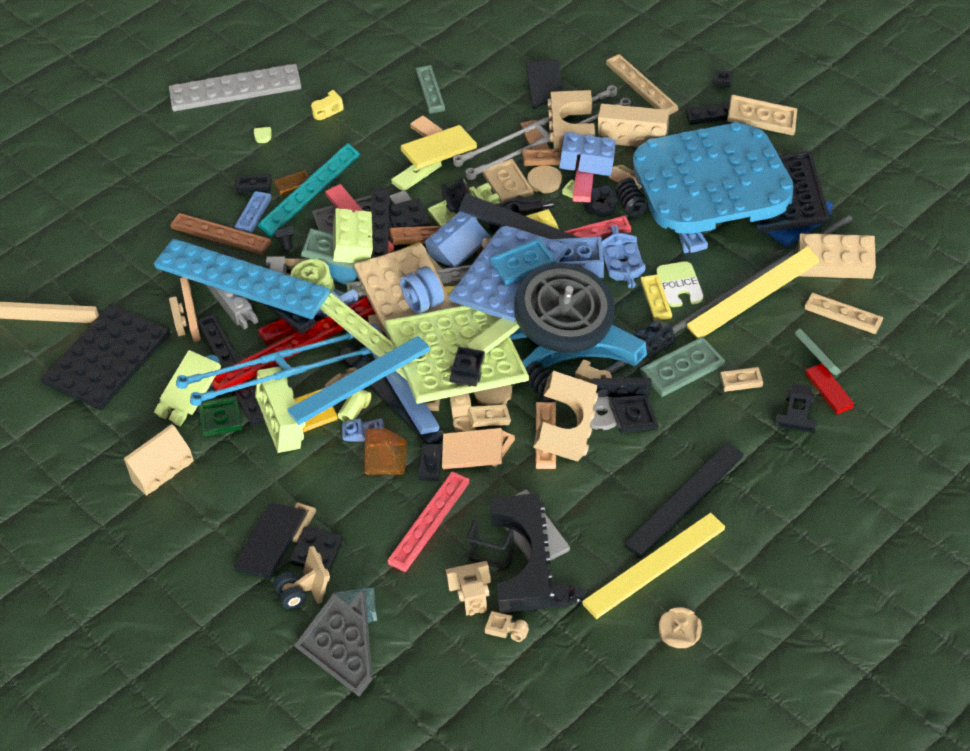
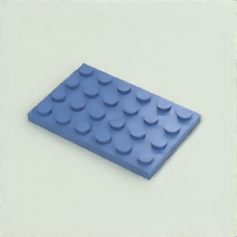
M501 226L451 292L449 299L451 302L515 322V295L523 279L505 285L490 264L489 258L539 238L556 263H558L567 251V244L517 228Z

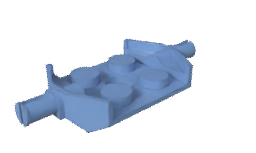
M613 225L610 228L612 235L602 241L603 257L609 277L616 281L625 280L629 288H631V285L634 288L636 286L634 278L640 277L645 272V264H643L638 249L637 237L619 233L618 226L615 225L614 228ZM620 259H625L627 261L621 262Z

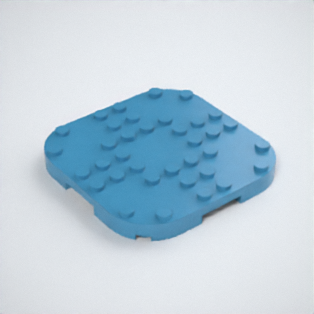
M733 122L731 124L659 138H650L647 142L640 145L633 155L634 175L638 184L644 190L648 199V207L654 220L665 229L669 227L674 229L676 233L689 234L716 229V223L746 217L749 218L750 222L773 218L785 212L786 207L793 200L792 179L770 139L763 130L750 125Z

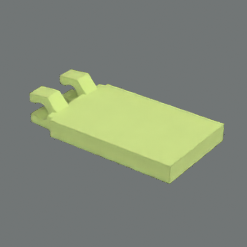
M488 183L479 186L477 189L474 186L469 188L471 194L475 197L493 204L500 203V197L497 193L492 194L490 191L491 186ZM446 200L428 208L430 216L440 227L456 215L447 209Z
M189 350L161 395L160 403H158L154 413L165 420L171 413L169 420L180 427L187 414L193 415L197 406L190 404L191 393L206 392L215 376L188 384V387L185 389H180L176 386L177 377L179 375L204 374L220 369L221 365Z

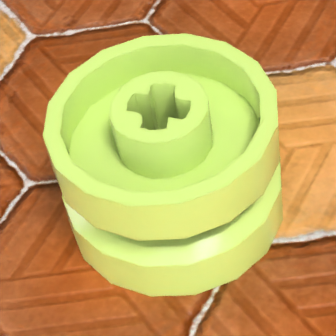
M308 259L302 261L291 271L290 276L327 287L330 292H333L335 289L329 267L322 260Z

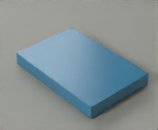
M539 238L489 258L490 264L505 285L524 279L528 273L538 267L556 263Z

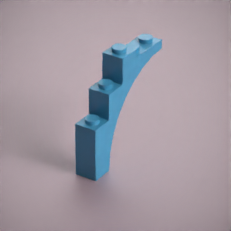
M611 325L605 338L588 350L575 353H561L548 350L539 345L527 358L522 360V363L527 370L535 362H540L542 366L547 368L553 364L575 358L603 357L636 366L647 355L646 342Z

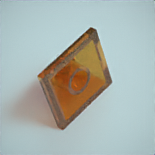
M366 428L364 444L365 475L405 474L407 440L386 428Z

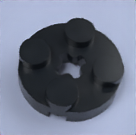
M604 185L600 188L592 189L591 201L583 202L585 211L592 216L594 213L598 214V217H607L616 211L618 196L614 191L610 190L609 186Z

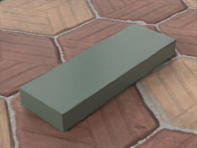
M800 328L795 332V335L832 374L837 376L842 372Z

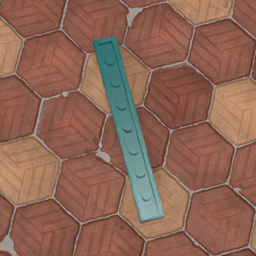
M347 143L260 221L258 227L268 236L272 237L276 230L281 229L360 156V153Z

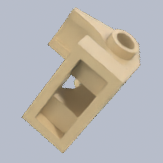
M487 561L446 569L449 591H458L459 601H464L466 615L472 616L475 613L487 611L486 596H489L487 583H491Z

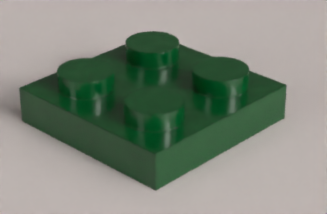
M237 396L205 401L199 405L203 437L242 430Z

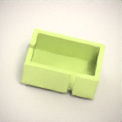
M336 208L333 220V261L359 263L371 259L373 249L371 212L355 210L354 213L352 210Z

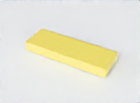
M659 275L640 277L653 321L672 319V313Z

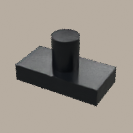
M293 227L276 230L274 232L275 238L280 239L283 251L293 249L290 237L294 235Z
M423 444L418 475L419 480L439 481L443 451L442 444Z

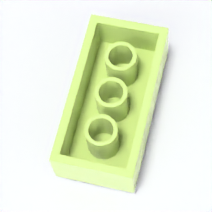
M280 367L257 370V379L273 375L275 372L282 370ZM287 377L256 384L255 396L277 452L300 449L301 440L304 439L303 427H305V422L298 425L288 414L287 409L298 404V402L293 399V390L291 387H288Z

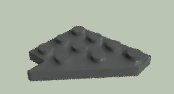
M359 591L350 605H348L333 594L294 646L359 697L373 679L366 595Z

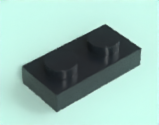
M271 175L237 176L236 193L270 192Z

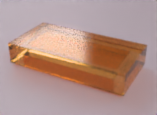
M304 170L274 181V185L281 196L295 191L309 178V175Z

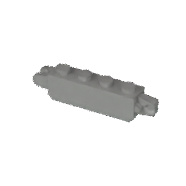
M206 285L236 325H241L243 329L248 328V320H251L254 324L258 323L251 304L245 297Z

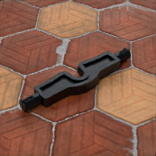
M510 199L496 204L508 210L517 209L521 215L538 213L546 208H554L553 200L542 202V199Z

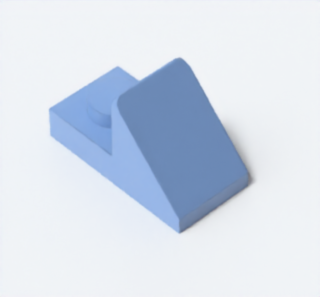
M701 232L678 233L684 253L697 252L708 248V243Z

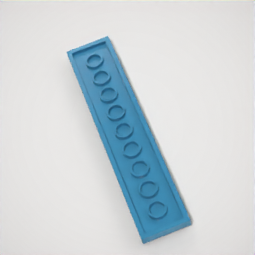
M174 238L154 262L157 269L309 319L314 318L330 294V290L327 287Z

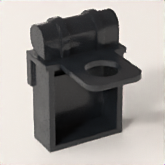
M458 347L453 366H451L450 383L477 387L482 375L485 351Z

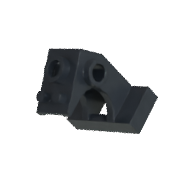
M792 384V390L788 389L786 401H789L787 415L777 414L775 427L815 433L817 421L807 419L809 405H814L815 399L811 386ZM794 403L805 404L804 410L792 408Z

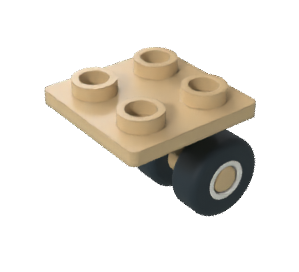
M314 546L309 547L303 571L304 577L298 579L294 572H284L273 581L275 591L281 594L279 599L285 609H294L303 604L306 599L304 592L310 590L317 604L322 603L330 576L328 570L322 564L320 553H317Z

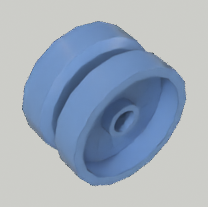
M424 266L415 270L414 274L409 273L400 278L403 296L415 313L420 314L428 310L429 306L435 307L443 303L444 293L435 273L429 267Z

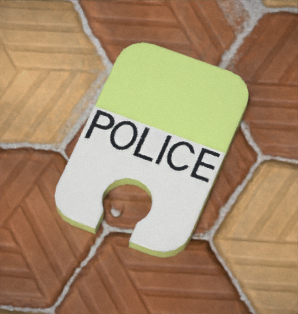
M678 262L661 265L657 268V274L659 275L669 306H682V301L678 297L682 293L690 295L691 304H697L703 300V293L691 263Z

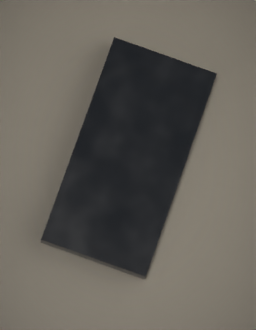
M270 502L234 565L235 570L272 579L307 515L306 510Z

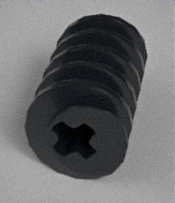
M625 178L617 184L615 191L625 212L632 217L643 214L647 209V204L635 180Z
M540 362L531 364L526 370L529 375V381L525 382L529 384L534 392L538 393L544 402H555V399L544 396L546 382L551 373L546 371V368Z

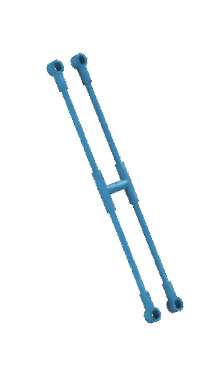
M348 332L346 335L295 349H286L267 354L255 360L204 374L179 375L176 380V386L180 389H185L188 387V384L199 382L204 378L270 361H276L283 369V371L275 372L273 375L217 391L191 393L190 404L199 406L202 404V401L215 398L221 394L270 380H279L297 375L312 368L361 354L366 355L371 353V351L364 347L355 352L293 368L283 359L298 352L355 338Z

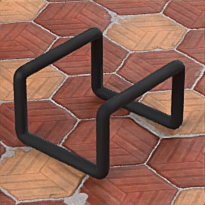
M474 519L466 537L467 541L473 542L468 556L469 560L474 562L487 561L473 557L477 544L504 550L510 540V551L504 565L487 561L489 566L506 569L514 552L513 529H509L503 546L479 540L478 522ZM473 531L475 534V539L471 538Z

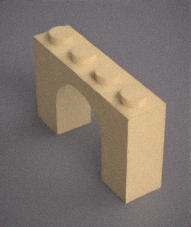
M591 90L551 92V99H548V109H551L548 110V118L552 120L549 121V131H553L550 132V142L554 143V149H562L565 132L593 135L595 137L594 123L571 124L562 120L570 115L592 114Z
M553 371L547 379L544 396L569 405L576 414L577 426L572 429H563L543 422L536 431L533 447L577 462L582 456H585L589 445L586 444L587 439L592 431L590 422L595 415L593 405L598 398V393H596L597 385Z

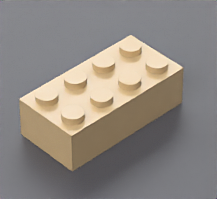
M601 104L598 116V137L616 140L615 145L639 147L650 138L668 136L669 110Z
M800 234L798 252L808 246L819 258V263L799 276L873 278L876 268L875 236Z

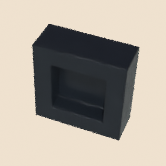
M715 71L714 86L731 87L732 72Z

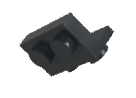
M461 178L449 188L445 184L440 185L442 189L441 195L447 202V209L451 213L457 214L465 193L472 195L466 180Z
M660 321L650 323L649 327L635 334V337L646 342V358H651L676 341L671 324Z

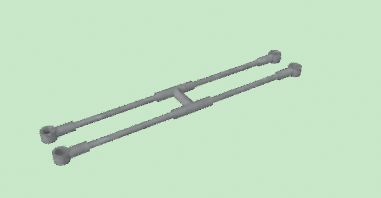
M608 86L607 90L593 97L592 102L602 100L608 96L615 97L617 95V88L615 86ZM622 98L620 103L615 105L630 106V99ZM596 114L577 124H587L593 120L598 119L599 114ZM545 117L523 127L520 131L473 152L455 155L453 157V164L455 166H462L464 161L473 158L474 155L535 128L544 136L536 140L535 143L489 164L466 169V178L473 180L476 178V175L486 171L488 168L521 154L522 150L531 149L545 142H550V133L542 126L552 120Z

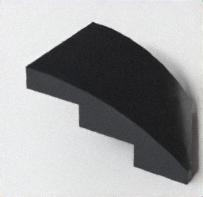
M559 60L526 63L532 107L536 109L539 104L548 103V99H551V92L563 91Z

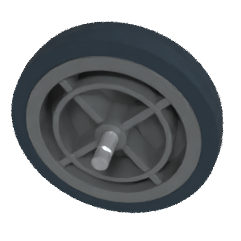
M553 263L538 267L524 277L515 295L514 312L519 327L533 342L548 350L561 353H575L588 350L605 338L613 323L615 303L608 286L593 272L573 264Z

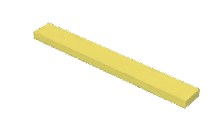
M807 246L689 322L687 328L696 339L702 336L705 337L819 263V258Z
M709 513L583 601V606L598 619L721 533L725 526L712 513Z

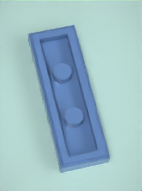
M255 191L237 221L235 229L252 234L272 199L271 194Z

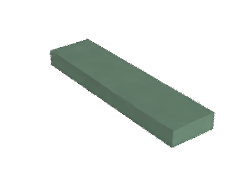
M432 66L415 68L429 114L445 111V105Z

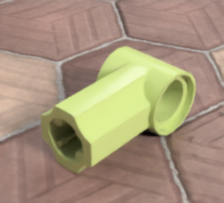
M360 390L346 398V402L338 413V418L343 423L355 420L362 408L368 407L371 401V393Z

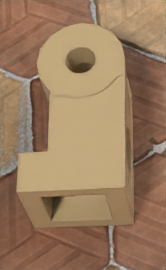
M583 360L575 372V378L589 383L593 382V378H612L610 372L605 370L599 371L590 367L591 362Z

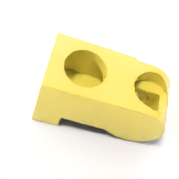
M334 90L328 92V96L324 99L316 100L311 104L313 117L317 120L325 119L344 110L342 98Z

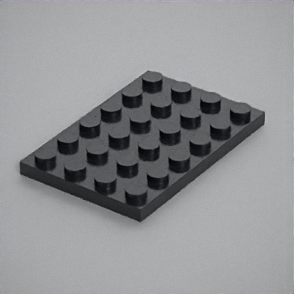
M811 151L779 155L793 182V200L782 214L773 218L755 221L757 233L830 223V215Z
M110 304L43 375L41 381L51 388L102 411L170 335L169 329Z

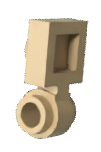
M491 611L485 627L486 634L506 638L508 632H510L511 638L518 642L523 641L529 631L528 624L525 621L517 620L512 623V616Z

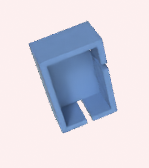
M565 132L559 168L575 171L577 154L581 156L578 171L611 176L616 140L608 137L601 138L594 137L593 135Z

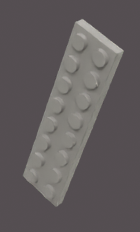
M296 64L169 86L173 112L302 89Z

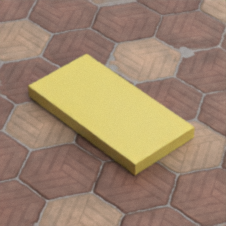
M460 125L401 145V151L417 169L477 148V143Z

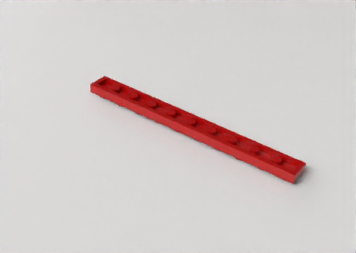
M368 297L348 306L363 319H366L368 315L375 314L372 305H369ZM328 316L316 322V325L303 335L297 332L236 364L260 358V356L317 343L343 331L344 328ZM298 353L292 354V356H288L283 359L287 360ZM277 362L258 363L216 375L211 385L217 391L241 384L256 376L257 370L271 368L277 365Z

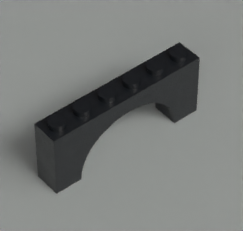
M539 493L490 498L492 526L513 529L526 539L532 550L530 560L520 574L508 581L497 583L500 613L551 608V599H555L554 587L549 586V582L553 581L552 569H547V564H551L550 552L545 551V547H549L548 534H543V530H547L546 517L541 518V513H545L544 501L539 500Z

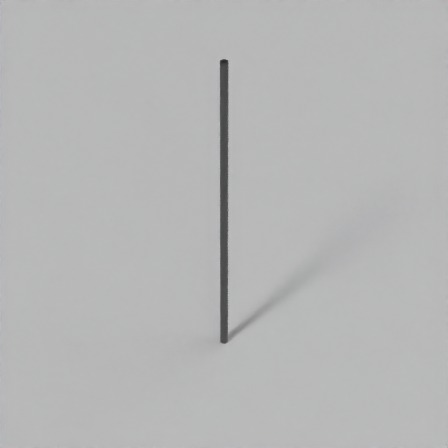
M850 215L845 216L819 234L834 233L851 222L852 217ZM798 247L672 326L674 334L685 328L689 322L797 254ZM617 361L606 368L605 371L613 374L628 363Z

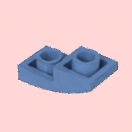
M361 418L342 423L343 440L359 442L385 438L384 422L382 418L365 423L362 422Z

